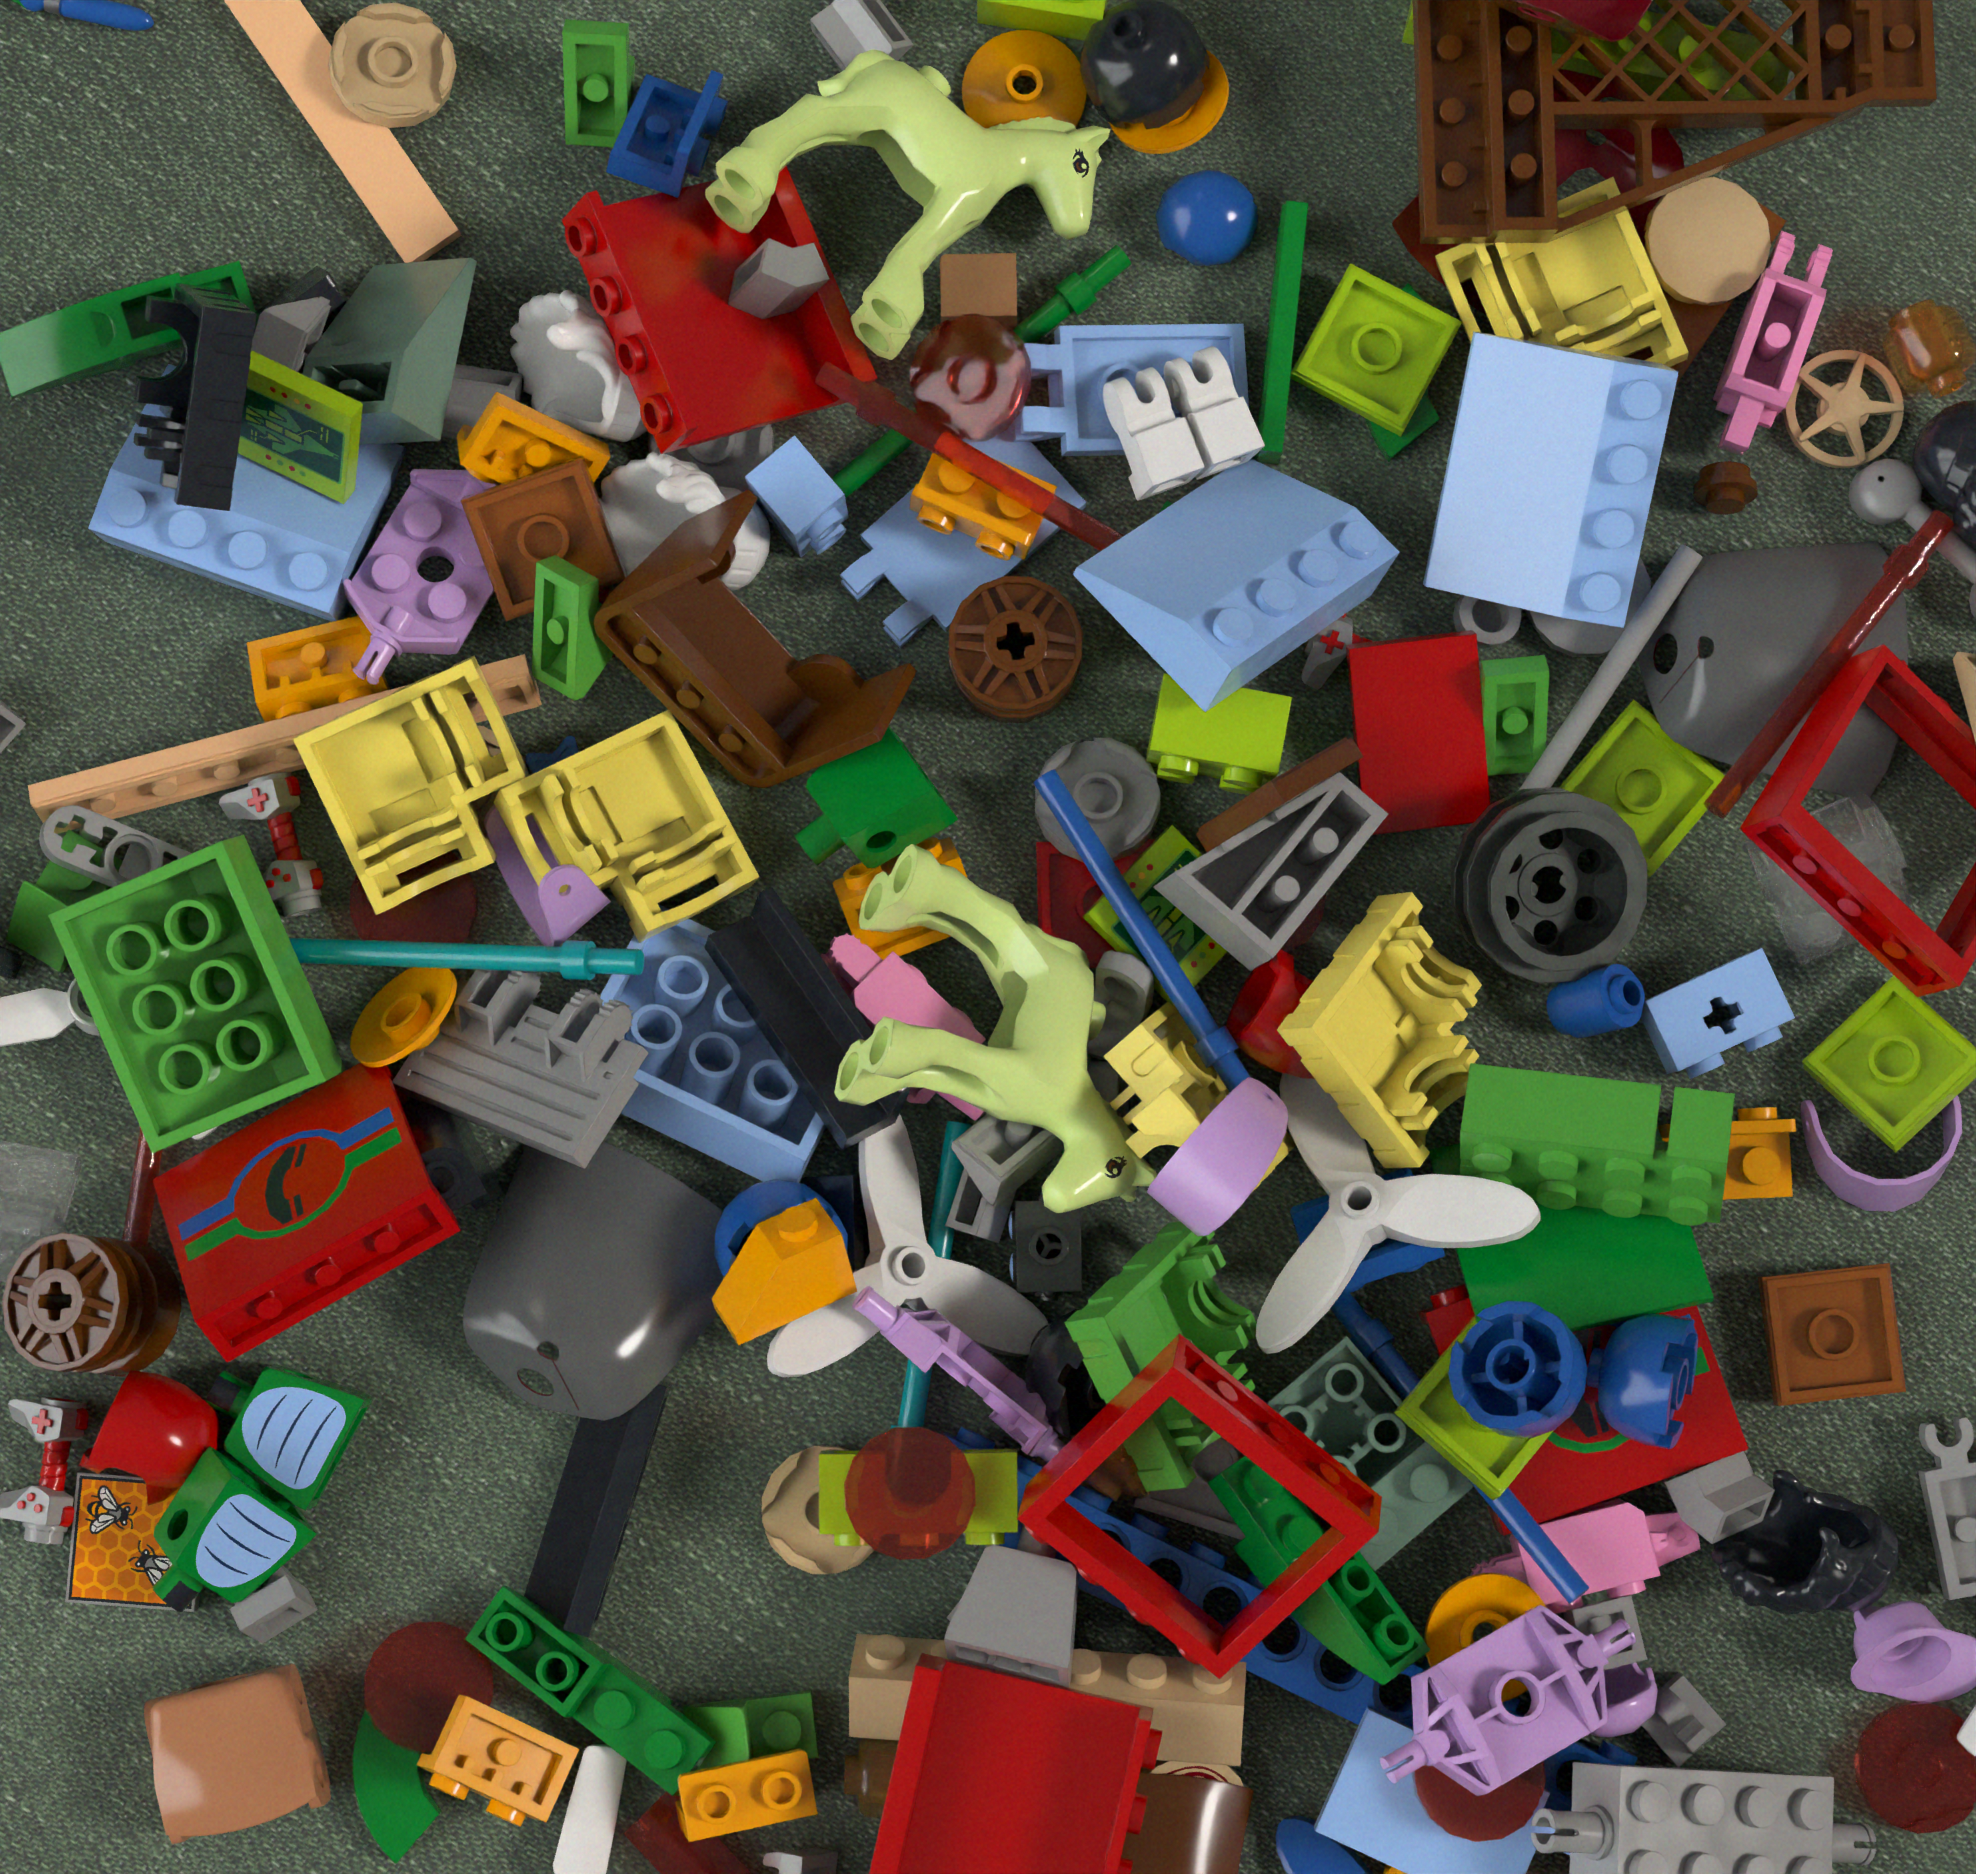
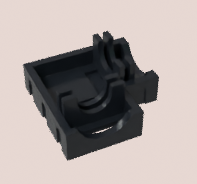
M176 283L174 299L147 295L144 318L148 322L165 324L175 329L181 338L183 351L179 364L169 374L158 378L136 376L134 399L139 403L160 405L159 410L165 417L137 413L136 424L139 427H147V434L135 433L134 444L145 447L144 456L147 459L162 461L159 483L164 487L175 489L174 502L177 505L230 511L257 314L250 311L245 304L240 303V300L234 295H230V292L227 290Z

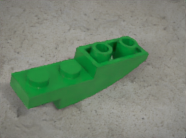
M240 261L181 277L178 272L71 305L1 332L0 365L11 398L15 399L135 365L138 359L182 347L181 338L175 329L165 324L148 322L144 318L147 295L174 299L176 283L227 290L230 292V295H234L240 300V303L245 304L250 311L255 313L256 310Z
M1246 1456L1208 1482L1210 1488L1246 1536L1234 1545L1233 1548L1265 1588L1325 1533L1301 1500ZM1360 1551L1355 1553L1291 1613L1309 1633L1329 1650L1358 1671L1382 1685L1391 1681L1430 1651L1428 1645Z
M502 1586L465 1639L564 1718L573 1717L672 1796L680 1795L677 1783L678 1776L682 1773L696 1771L717 1741L671 1706L673 1700L587 1637L563 1630L565 1623L508 1586Z

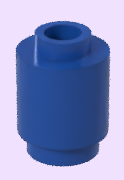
M1621 964L1605 966L1592 971L1577 981L1559 982L1557 986L1552 988L1547 998L1548 1016L1558 1032L1575 1038H1586L1628 1028L1635 1025L1641 1018L1645 1001L1644 989L1638 978L1626 966Z

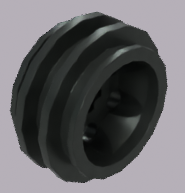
M1559 787L1521 789L1489 805L1464 833L1451 866V907L1464 939L1490 964L1540 984L1577 981L1592 971L1609 965L1634 937L1647 903V863L1634 830L1609 805ZM1557 829L1558 837L1556 842L1552 846L1544 848L1540 843L1539 836ZM1586 849L1591 869L1582 872L1578 868L1577 858ZM1535 873L1543 879L1539 888L1535 883L1531 882ZM1587 896L1581 911L1576 916L1574 913L1576 902L1580 898ZM1506 900L1514 905V910L1510 916L1506 909ZM1548 920L1552 925L1551 936L1535 940L1533 934L1535 926L1540 921Z

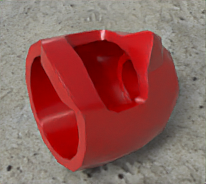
M1281 949L1274 958L1253 969L1235 998L1226 1027L1239 1046L1237 1050L1244 1057L1269 1070L1300 1078L1315 1079L1300 1061L1302 1057L1295 1048L1289 1046L1277 1031L1287 1015L1293 1014L1301 1003L1299 1001L1313 982V980L1294 970V956Z
M130 1370L108 1411L93 1448H88L84 1452L78 1466L100 1474L105 1468H118L138 1475L146 1483L148 1506L164 1501L174 1491L181 1488L209 1446L220 1452L222 1443L221 1423L215 1410L186 1385L161 1374Z

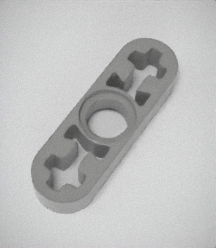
M76 805L64 806L54 811L43 823L39 835L41 849L50 861L112 888L131 880L121 876L114 866L113 858L115 851L122 845H137L146 852L149 858L147 873L162 867L163 857L176 861L192 854ZM71 820L81 824L79 835L96 844L102 840L103 832L112 835L113 839L102 851L100 867L89 862L90 858L97 852L94 849L84 845H77L71 852L61 849L63 838L54 833L55 826L65 828Z

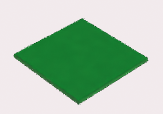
M1657 1125L1655 1140L1663 1141ZM1460 1143L1428 1150L1430 1152L1428 1157L1433 1174L1460 1175ZM1534 1201L1541 1214L1540 1221L1532 1231L1520 1239L1489 1246L1455 1248L1476 1323L1481 1320L1477 1315L1486 1308L1505 1301L1533 1302L1544 1310L1558 1316L1564 1321L1571 1332L1626 1321L1645 1314H1659L1713 1302L1714 1299L1691 1226L1678 1224L1664 1216L1639 1214L1634 1217L1623 1218L1610 1215L1599 1208L1573 1206L1569 1209L1557 1210L1547 1208Z

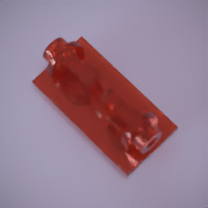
M667 1791L623 1833L661 1874H753L717 1836L689 1842L679 1826L675 1802L681 1801L678 1795L672 1796Z

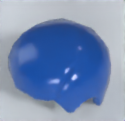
M1200 170L1182 176L1163 193L1156 213L1161 242L1166 249L1176 252L1195 266L1230 263L1251 245L1258 225V210L1253 202L1254 197L1241 182L1233 176L1218 170Z

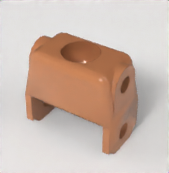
M295 1664L272 1666L177 1690L166 1696L146 1700L144 1717L153 1757L155 1791L165 1833L169 1835L172 1844L185 1842L192 1836L216 1835L246 1829L279 1818L309 1803L311 1809L323 1807L330 1801L329 1786L331 1783L320 1737L311 1718L302 1680Z

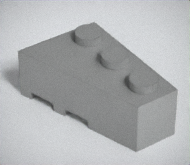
M1338 772L1262 820L1175 871L1153 888L1251 971L1274 958L1386 818L1388 813L1341 772Z

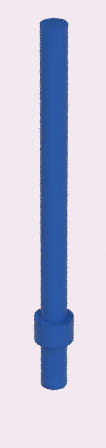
M1053 769L1043 774L1034 781V785L1197 1040L1193 1048L1206 1068L1213 1066L1228 1091L1231 1092L1248 1077L1251 1078L1235 1054L1239 1046L1226 1026L1219 1028L1056 770Z
M1350 1293L1341 1294L1330 1310L1351 1334V1342L1368 1361H1373L1403 1400H1405L1420 1382V1378L1391 1344L1395 1337L1379 1318L1372 1320ZM1472 1483L1569 1604L1590 1588L1508 1487L1499 1498L1492 1500Z

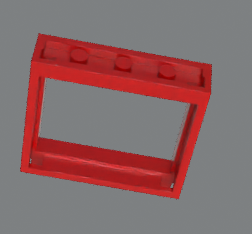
M1883 644L1842 661L1744 820L1740 830L1915 996L1921 997L1959 987L1976 959V862L1934 932L1800 805L1864 701L1976 810V742L1972 729L1952 711L1947 701L1937 696L1908 668L1904 660H1900Z
M1179 1333L1026 1484L1017 1519L1025 1525L1028 1533L1036 1541L1046 1546L1051 1545L1075 1564L1077 1571L1085 1580L1093 1585L1104 1587L1123 1602L1129 1613L1138 1622L1147 1626L1152 1625L1172 1641L1186 1660L1195 1665H1202L1218 1679H1221L1379 1532L1382 1496ZM1170 1396L1332 1525L1330 1529L1225 1627L1065 1501Z

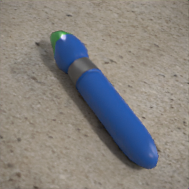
M11 0L33 12L45 10L60 16L63 15L64 17L123 30L141 31L149 29L154 25L151 15L142 9L109 0Z

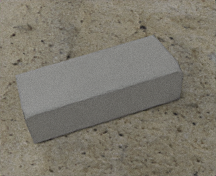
M321 296L319 298L316 297L266 308L259 316L251 351H255L303 374L306 357L321 338L331 308L329 305L330 300Z
M987 1113L954 1140L951 1148L984 1198L995 1207L1063 1151L1064 1142L1045 1128L1026 1123L999 1120Z

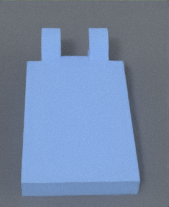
M1244 324L1059 326L1054 331L1055 344L1018 343L1016 352H1010L1008 355L1009 380H1028L1047 376L1049 407L1022 406L1020 414L1013 415V442H1036L1060 438L1061 456L1125 455L1120 438L1113 429L1105 410L1103 400L1104 384L1124 377L1130 382L1137 395L1135 377L1138 371L1153 367L1158 371L1165 383L1164 365L1167 361L1181 357L1189 364L1193 371L1192 357L1194 352L1210 346L1216 347L1224 356L1229 366L1238 397L1243 396L1249 408ZM1170 398L1175 418H1182L1181 413L1176 409Z
M1002 410L962 445L1057 486L1056 493L1026 559L1023 560L1012 555L1009 561L1001 560L978 549L975 546L976 538L956 529H953L951 535H946L924 526L916 519L919 513L909 509L912 489L861 534V540L871 551L860 557L840 574V577L843 579L841 581L842 586L857 602L867 595L884 577L907 600V602L883 621L885 625L883 627L884 632L899 648L905 645L931 619H934L946 632L960 603L979 585L1003 576H1009L1086 506V501L1031 442H1013L1012 421Z
M1367 1707L1316 1820L1314 1830L1407 1874H1526L1536 1851L1531 1839V1833H1555V1829L1551 1827L1531 1826L1534 1814L1539 1809H1543L1550 1795L1548 1790L1516 1776L1488 1794L1476 1796L1435 1767L1427 1765L1420 1767L1394 1784L1385 1773L1407 1760L1404 1759L1391 1768L1382 1769L1380 1758L1411 1742L1412 1736H1414L1413 1728Z

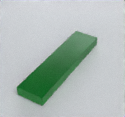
M1286 201V204L1282 205L1279 217L1257 425L1265 446L1254 456V459H1257L1258 462L1279 465L1283 452L1308 203Z

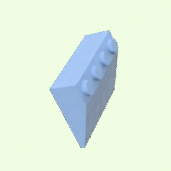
M1473 331L1423 585L1556 617L1624 628L1678 371L1662 363Z
M168 364L162 376L172 372L176 366ZM146 404L141 414L165 417L159 410L160 405ZM135 423L109 471L88 527L89 530L107 543L332 622L344 619L350 603L345 596L343 583L346 578L352 581L368 555L405 455V446L396 443L359 445L355 491L345 504L243 455L237 454L230 511L177 505L174 502L175 489L164 487L159 483L162 461L147 459L144 456L145 447L134 444L135 433L147 434V427H139Z
M1250 459L1246 463L1222 471L1076 567L1073 575L1204 712H1207L1370 597L1400 552L1356 507Z
M659 905L662 912L669 910ZM687 919L640 943L634 934L626 949H641L643 951L644 969L642 974H612L600 996L604 1000L602 1002L603 1006L604 1002L608 1003L609 1000L614 1001V999L630 1006L629 1009L633 1011L631 1013L633 1017L631 1020L632 1026L629 1027V1032L625 1033L624 1039L643 1046L648 1052V1055L633 1077L639 1085L621 1114L763 1182L778 1179L799 1183L826 1126L704 947L708 935L716 931Z

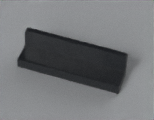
M769 887L759 892L751 915L708 935L704 948L840 1148L844 1150L894 1124L907 1099L910 1087H905L865 1106L838 1100L834 1091L840 1063L851 1044L858 1039L866 1041L872 1036L873 1032L775 890Z
M660 1381L643 1400L621 1416L605 1421L584 1417L579 1419L524 1597L565 1623L563 1629L565 1631L584 1637H589L595 1631L672 1386L670 1383Z

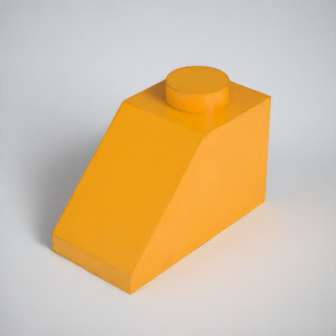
M814 1198L798 1206L790 1207L782 1213L756 1224L713 1295L712 1302L714 1308L738 1346L857 1292L842 1234L818 1199Z

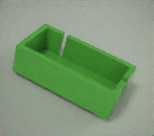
M1470 1063L1460 1130V1176L1478 1177L1521 1189L1542 1206L1551 1209L1564 1210L1573 1206L1603 1209L1610 1215L1623 1218L1647 1214L1668 1217L1673 1222L1689 1226L1700 1225L1705 1222L1720 1224L1735 1094L1675 1087L1669 1141H1656L1661 1085Z

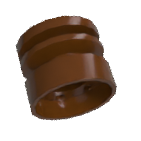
M1003 576L979 585L960 603L949 627V669L958 693L977 713L1000 723H1028L1052 713L1069 697L1080 671L1083 631L1074 607L1056 588L1032 577ZM1010 632H1019L1022 642H1032L1033 644L1025 647L1024 658L1021 660H1012L1009 650H998V647L1006 644L1007 634Z
M65 1232L40 1238L20 1254L7 1276L2 1299L5 1330L16 1351L34 1366L58 1372H92L111 1375L127 1374L130 1370H144L161 1357L176 1334L182 1307L176 1275L167 1259L150 1245L126 1239L99 1238Z

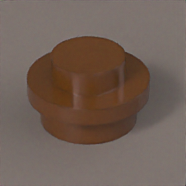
M1724 461L1704 466L1699 471V480L1693 486L1694 500L1706 506L1709 512L1720 515L1734 514L1742 511L1745 505L1755 500L1758 495L1757 482L1751 478L1750 468L1739 462Z

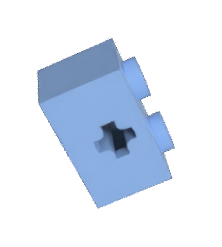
M795 435L745 476L749 490L758 498L756 504L764 511L768 520L800 557L804 556L812 548L817 554L824 552L846 532V528L842 525L849 518L845 494Z
M1762 948L1744 954L1646 999L1641 1019L1667 1074L1685 1069L1689 1079L1725 1064L1720 1052L1743 1042L1748 1053L1782 1038L1783 1036L1778 1026L1795 1018ZM1712 1006L1714 1008L1726 1006L1731 1017L1722 1022V1028L1720 1026L1708 1028L1703 1017L1712 1012Z

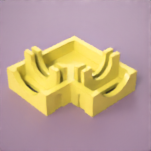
M1614 177L1557 201L1558 217H1567L1620 195ZM1628 210L1548 243L1460 244L1435 255L1437 266L1470 343L1473 331L1480 332V329L1465 297L1461 283L1472 279L1495 335L1627 357L1650 347L1653 356L1645 361L1662 363L1668 367L1683 362L1688 358V349Z
M475 655L454 664L449 669L427 676L396 690L382 699L371 701L336 717L324 725H318L304 731L293 738L376 915L436 885L494 863L497 854L488 836L485 837L478 823L480 818L472 801L526 778L529 773ZM473 691L494 732L501 753L491 756L463 696L468 692ZM458 848L462 856L461 859L401 885L397 877L398 874Z
M669 710L500 789L494 800L500 816L538 887L546 873L552 869L539 851L529 830L525 817L530 815L533 816L559 866L573 864L581 868L601 891L610 887L619 906L623 905L631 920L629 925L639 943L749 889L759 878L754 865ZM715 876L719 886L678 907L664 912L661 911L658 903ZM568 884L561 886L559 892H565L568 889Z
M1413 892L1380 895L1375 898L1366 910L1368 914L1360 924L1354 926L1333 954L1334 959L1326 969L1321 970L1299 1001L1301 1003L1293 1014L1287 1015L1277 1029L1289 1046H1293L1302 1057L1300 1061L1325 1093H1330L1338 1103L1337 1108L1361 1139H1366L1374 1150L1372 1153L1384 1168H1413L1422 1165L1430 1153L1425 1147V1140L1432 1122L1446 1107L1458 1098L1466 1095L1470 1063L1476 1064L1475 1062L1479 1057L1475 1049H1464L1469 1043L1464 1035L1454 1036L1450 1029L1455 1022L1465 1020L1468 1015L1465 1008H1473L1478 1002L1475 994L1482 984L1471 970L1456 965L1432 946L1434 941L1419 922V913L1423 906Z
M1169 1001L1103 1056L1129 1085L1109 1103L1116 1111L1134 1094L1142 1100L1122 1118L1127 1125L1133 1123L1138 1129L1125 1142L1139 1159L1153 1148L1161 1145L1181 1147L1204 1119L1230 1093L1214 1067L1206 1068L1193 1048L1197 1040L1176 1007L1172 1006ZM1287 1131L1276 1156L1254 1190L1288 1155L1289 1151L1296 1146L1293 1138Z

